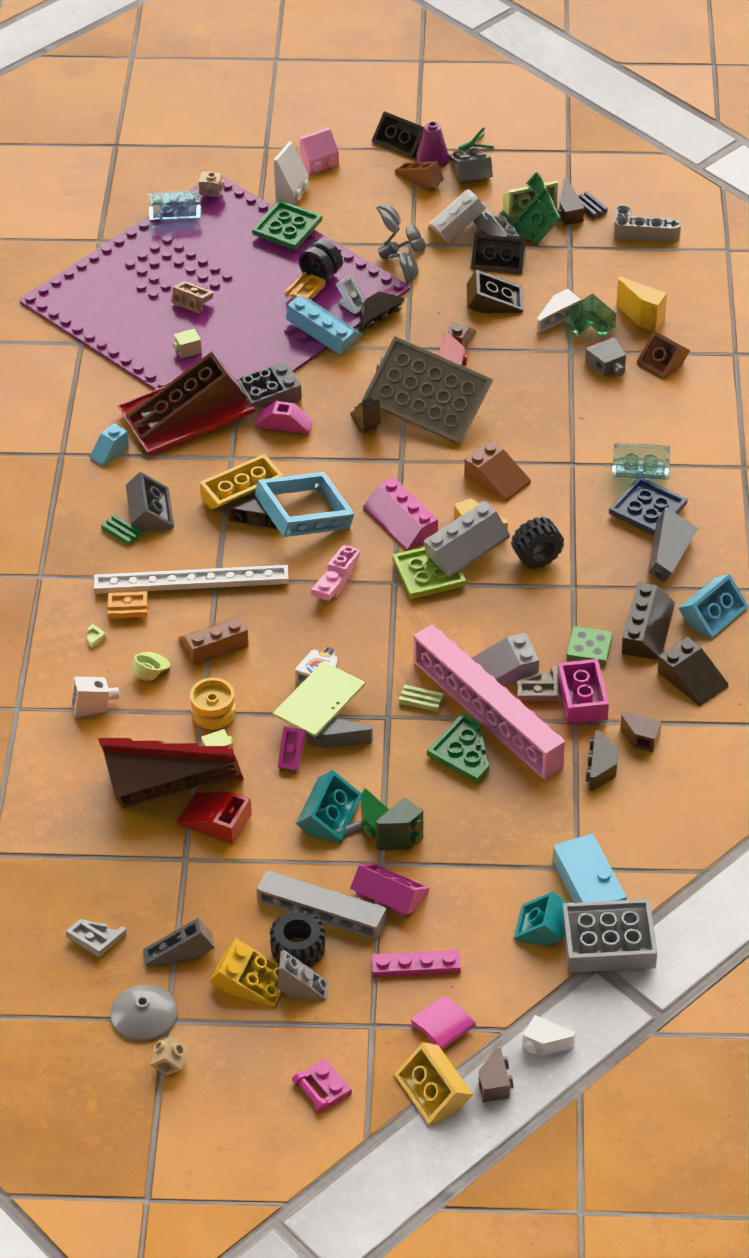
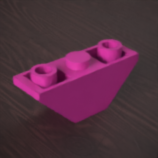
M275 401L259 412L255 427L309 434L313 419L294 403Z

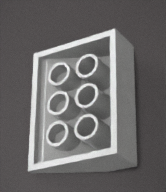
M650 899L562 903L568 973L656 968L658 953Z

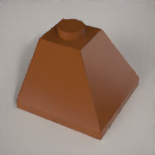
M653 331L637 363L667 378L683 365L690 350Z

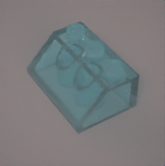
M199 191L148 193L150 219L200 217Z
M614 443L612 477L669 480L670 446Z

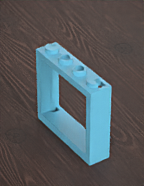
M325 472L258 480L254 495L283 537L351 528L354 512ZM319 489L334 511L289 517L275 495Z

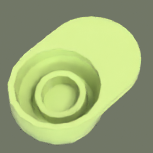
M144 652L134 656L131 670L138 678L151 681L158 677L161 671L168 670L171 664L159 654Z

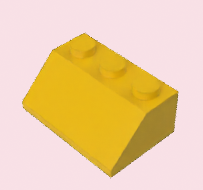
M421 1042L394 1073L426 1122L430 1125L458 1112L473 1096L438 1045Z

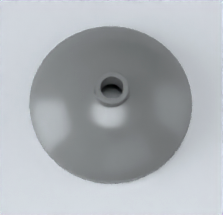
M150 984L136 985L124 990L114 1000L110 1012L111 1022L114 1029L128 1040L136 1042L153 1041L164 1036L174 1026L177 1019V1005L173 996L159 986Z

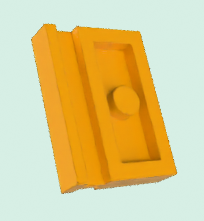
M304 272L285 290V296H291L292 299H295L299 295L312 300L326 286V280L312 274L309 276L307 272Z
M147 592L108 593V619L147 617Z

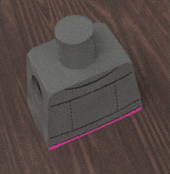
M615 337L586 348L585 362L601 375L607 376L615 373L617 376H622L625 373L626 353Z

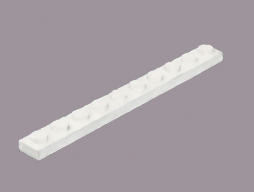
M288 565L94 575L95 594L289 584Z

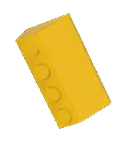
M263 454L201 481V499L210 509H214L254 492L258 480L284 477V475Z

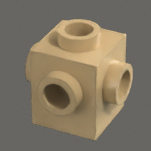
M202 171L198 181L199 195L219 197L221 190H224L225 187L222 173Z
M172 1036L159 1040L153 1048L154 1053L150 1065L166 1076L171 1075L182 1069L188 1047Z

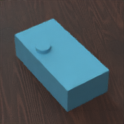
M593 833L553 845L552 862L574 903L627 900L624 890Z

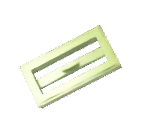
M404 685L399 697V704L438 712L443 700V693Z

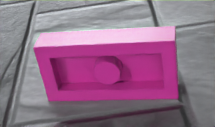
M284 727L278 768L299 771L306 730Z

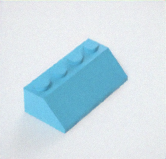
M298 295L287 305V321L339 355L344 354L363 337L361 332L309 298Z

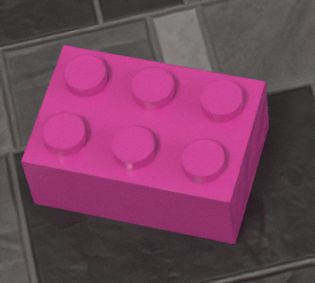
M598 659L558 663V685L567 724L608 720L609 702Z

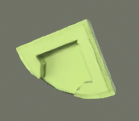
M92 624L88 628L87 642L93 649L104 641L107 636L105 632Z

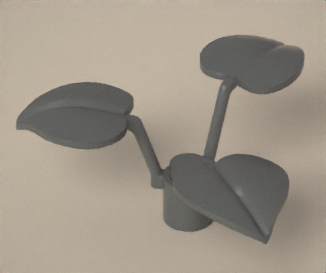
M379 205L376 209L380 213L387 229L393 233L387 241L383 242L384 245L378 248V253L384 260L399 257L406 283L409 284L419 274L418 265L412 256H408L404 252L397 253V251H399L400 247L410 243L415 252H422L426 247L425 241L421 237L420 231L415 226L409 225L405 230L409 240L399 245L396 242H390L400 230L398 225H400L401 219L398 212L392 206Z

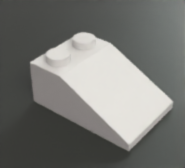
M289 141L274 159L276 201L281 200L295 205L301 199L304 192L309 189L310 181L308 179V172L293 143Z

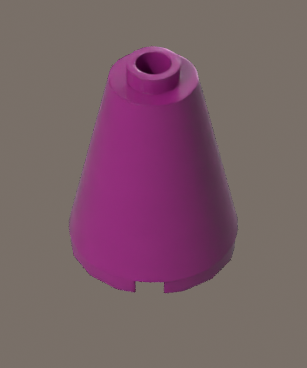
M430 121L424 126L416 154V161L438 162L441 168L449 161V154L441 125L435 121Z

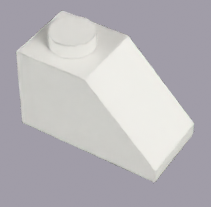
M536 1015L523 1034L522 1048L542 1057L571 1050L575 1046V1032Z

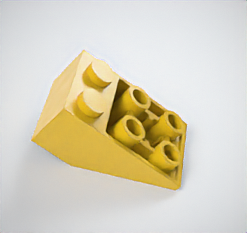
M237 938L226 947L209 980V983L227 994L273 1008L282 993L278 989L279 964Z

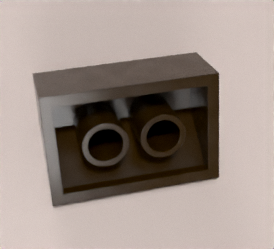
M384 111L371 142L414 158L418 151L424 127Z
M475 234L471 268L522 273L526 258L527 240L524 238Z

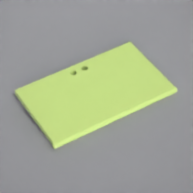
M323 661L272 715L298 729H304L306 733L316 737L365 686V682Z

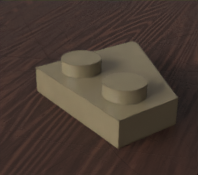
M552 667L548 673L541 674L539 672L531 677L518 680V699L521 701H558L557 667Z

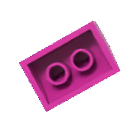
M376 863L358 865L350 889L356 891V895L361 898L368 899L369 897L375 900V904H379L382 907L389 906L394 909V913L405 916L415 912L429 892L430 887Z

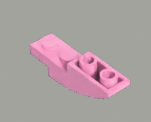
M343 545L328 563L325 574L311 589V596L327 601L332 597L337 598L350 578L361 550Z

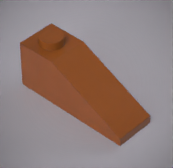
M438 162L404 163L394 170L396 174L422 188L429 187L434 189L444 180Z

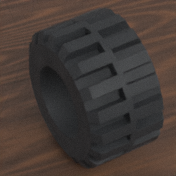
M535 517L533 520L530 519L525 524L520 525V528L512 536L511 545L524 566L537 569L540 566L542 568L546 564L552 563L558 557V554L562 552L564 547V538L549 518Z
M294 910V913L289 911L285 913V916L280 915L277 917L278 921H274L270 928L271 951L273 958H276V962L280 964V954L283 950L306 966L312 967L314 962H319L321 956H324L325 929L322 921L316 919V915L313 913L309 915L307 911L301 913L299 910ZM294 938H304V939H306V940H304V941H302V942H292V941H289V940L294 939Z

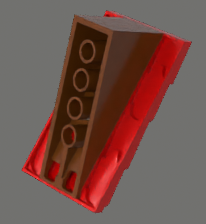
M212 351L168 385L117 405L149 455L160 453L176 444L180 445L205 432H211L229 422L233 423L256 412V409L251 405L223 362H220Z
M98 738L105 756L115 798L121 808L224 778L244 779L234 749L230 746H199L198 743H165L159 740L132 741L131 738Z

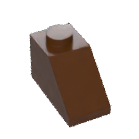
M452 323L447 332L466 349L476 330Z

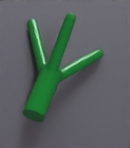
M482 127L472 140L458 146V148L465 151L471 147L493 149L494 146L475 143L484 136L483 131L485 128Z

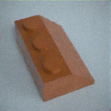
M240 617L231 618L179 636V641L193 665L249 646L248 630Z

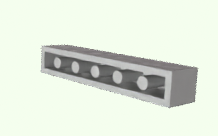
M267 870L256 889L258 903L286 912L290 911V913H294V910H299L301 913L307 911L309 915L312 913L316 915V919H320L324 924L376 941L387 921L386 908L379 904H372L357 897L353 898L338 891H331L319 885L309 884L300 879L284 876L278 872Z

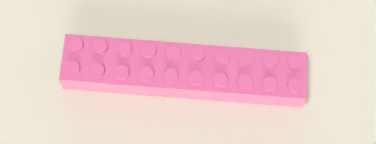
M433 624L414 635V663L542 779L546 780L563 769L565 741L560 735L552 731L547 723H543L533 711H530L523 705L521 700L516 699L506 687L500 685L480 664L474 662L466 652H463L454 641L449 640Z

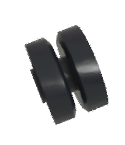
M317 239L300 254L298 264L303 273L307 272V275L310 276L312 274L327 282L342 268L343 257L339 249L332 242L326 239Z

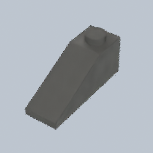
M335 717L316 737L307 733V744L323 748L372 743L373 726Z
M197 918L144 948L143 953L145 963L149 967L195 959L214 949L215 946L212 933Z

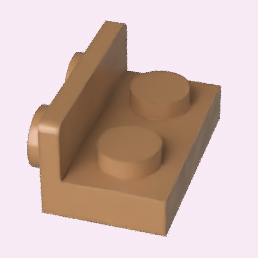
M184 281L173 287L171 302L200 314L203 310V304L213 299L214 292Z

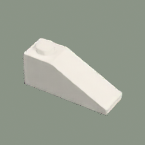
M569 289L554 295L537 318V333H541L579 314L581 299Z

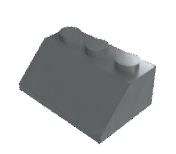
M139 472L126 484L131 524L145 532L172 529L174 527L169 488L146 474Z

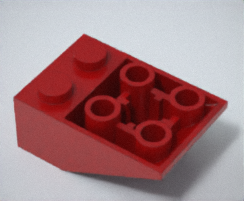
M234 792L195 793L178 819L177 824L233 844L252 815L251 798Z

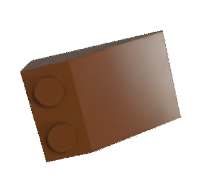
M490 440L464 459V475L505 502L531 483L530 478L507 452Z

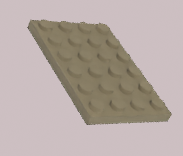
M394 336L362 401L373 398V401L379 399L380 410L461 445L493 379Z

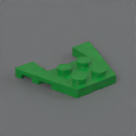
M535 172L526 184L537 196L515 221L503 210L499 215L507 219V222L515 228L518 235L539 244L561 218L541 175Z

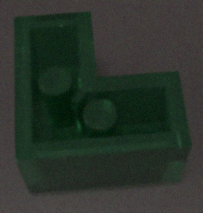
M592 293L566 311L565 325L577 335L591 326L601 336H604L616 328V313Z

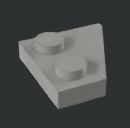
M80 919L66 930V937L97 957H100L126 936L127 929L121 926L119 930L107 928V924L93 923Z

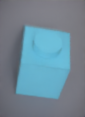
M115 423L104 430L94 446L90 459L104 467L128 449L127 431Z

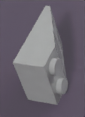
M526 632L506 637L471 658L474 662L480 664L489 675H492L500 685L514 683L539 673V659Z

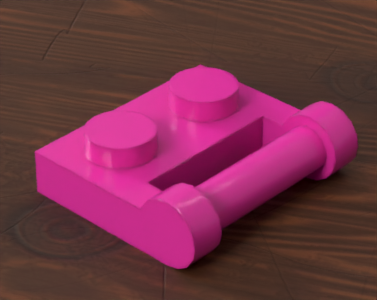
M323 1059L304 1072L296 1073L292 1078L293 1083L296 1086H300L315 1104V1109L319 1113L324 1112L352 1094V1089L326 1059ZM312 1080L326 1098H321L308 1081Z

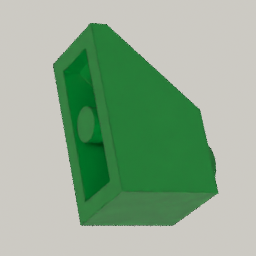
M365 788L361 795V826L369 837L373 836L376 839V821L388 812L389 809Z

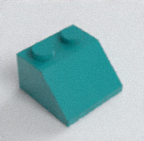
M552 891L522 904L514 939L542 946H549L563 940L562 903L567 902Z

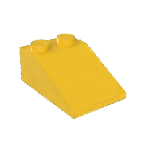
M619 276L616 306L639 327L650 331H657L665 321L667 293Z

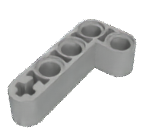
M620 205L615 211L614 236L619 239L676 242L680 240L681 222L677 219L631 216L630 207Z

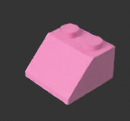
M330 128L300 137V158L310 175L339 165V151Z

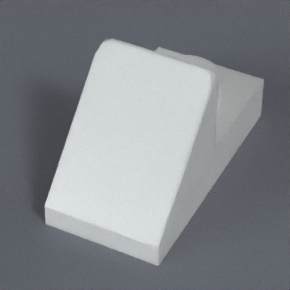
M350 275L336 283L344 298L338 303L353 314L361 311L365 298L353 276Z

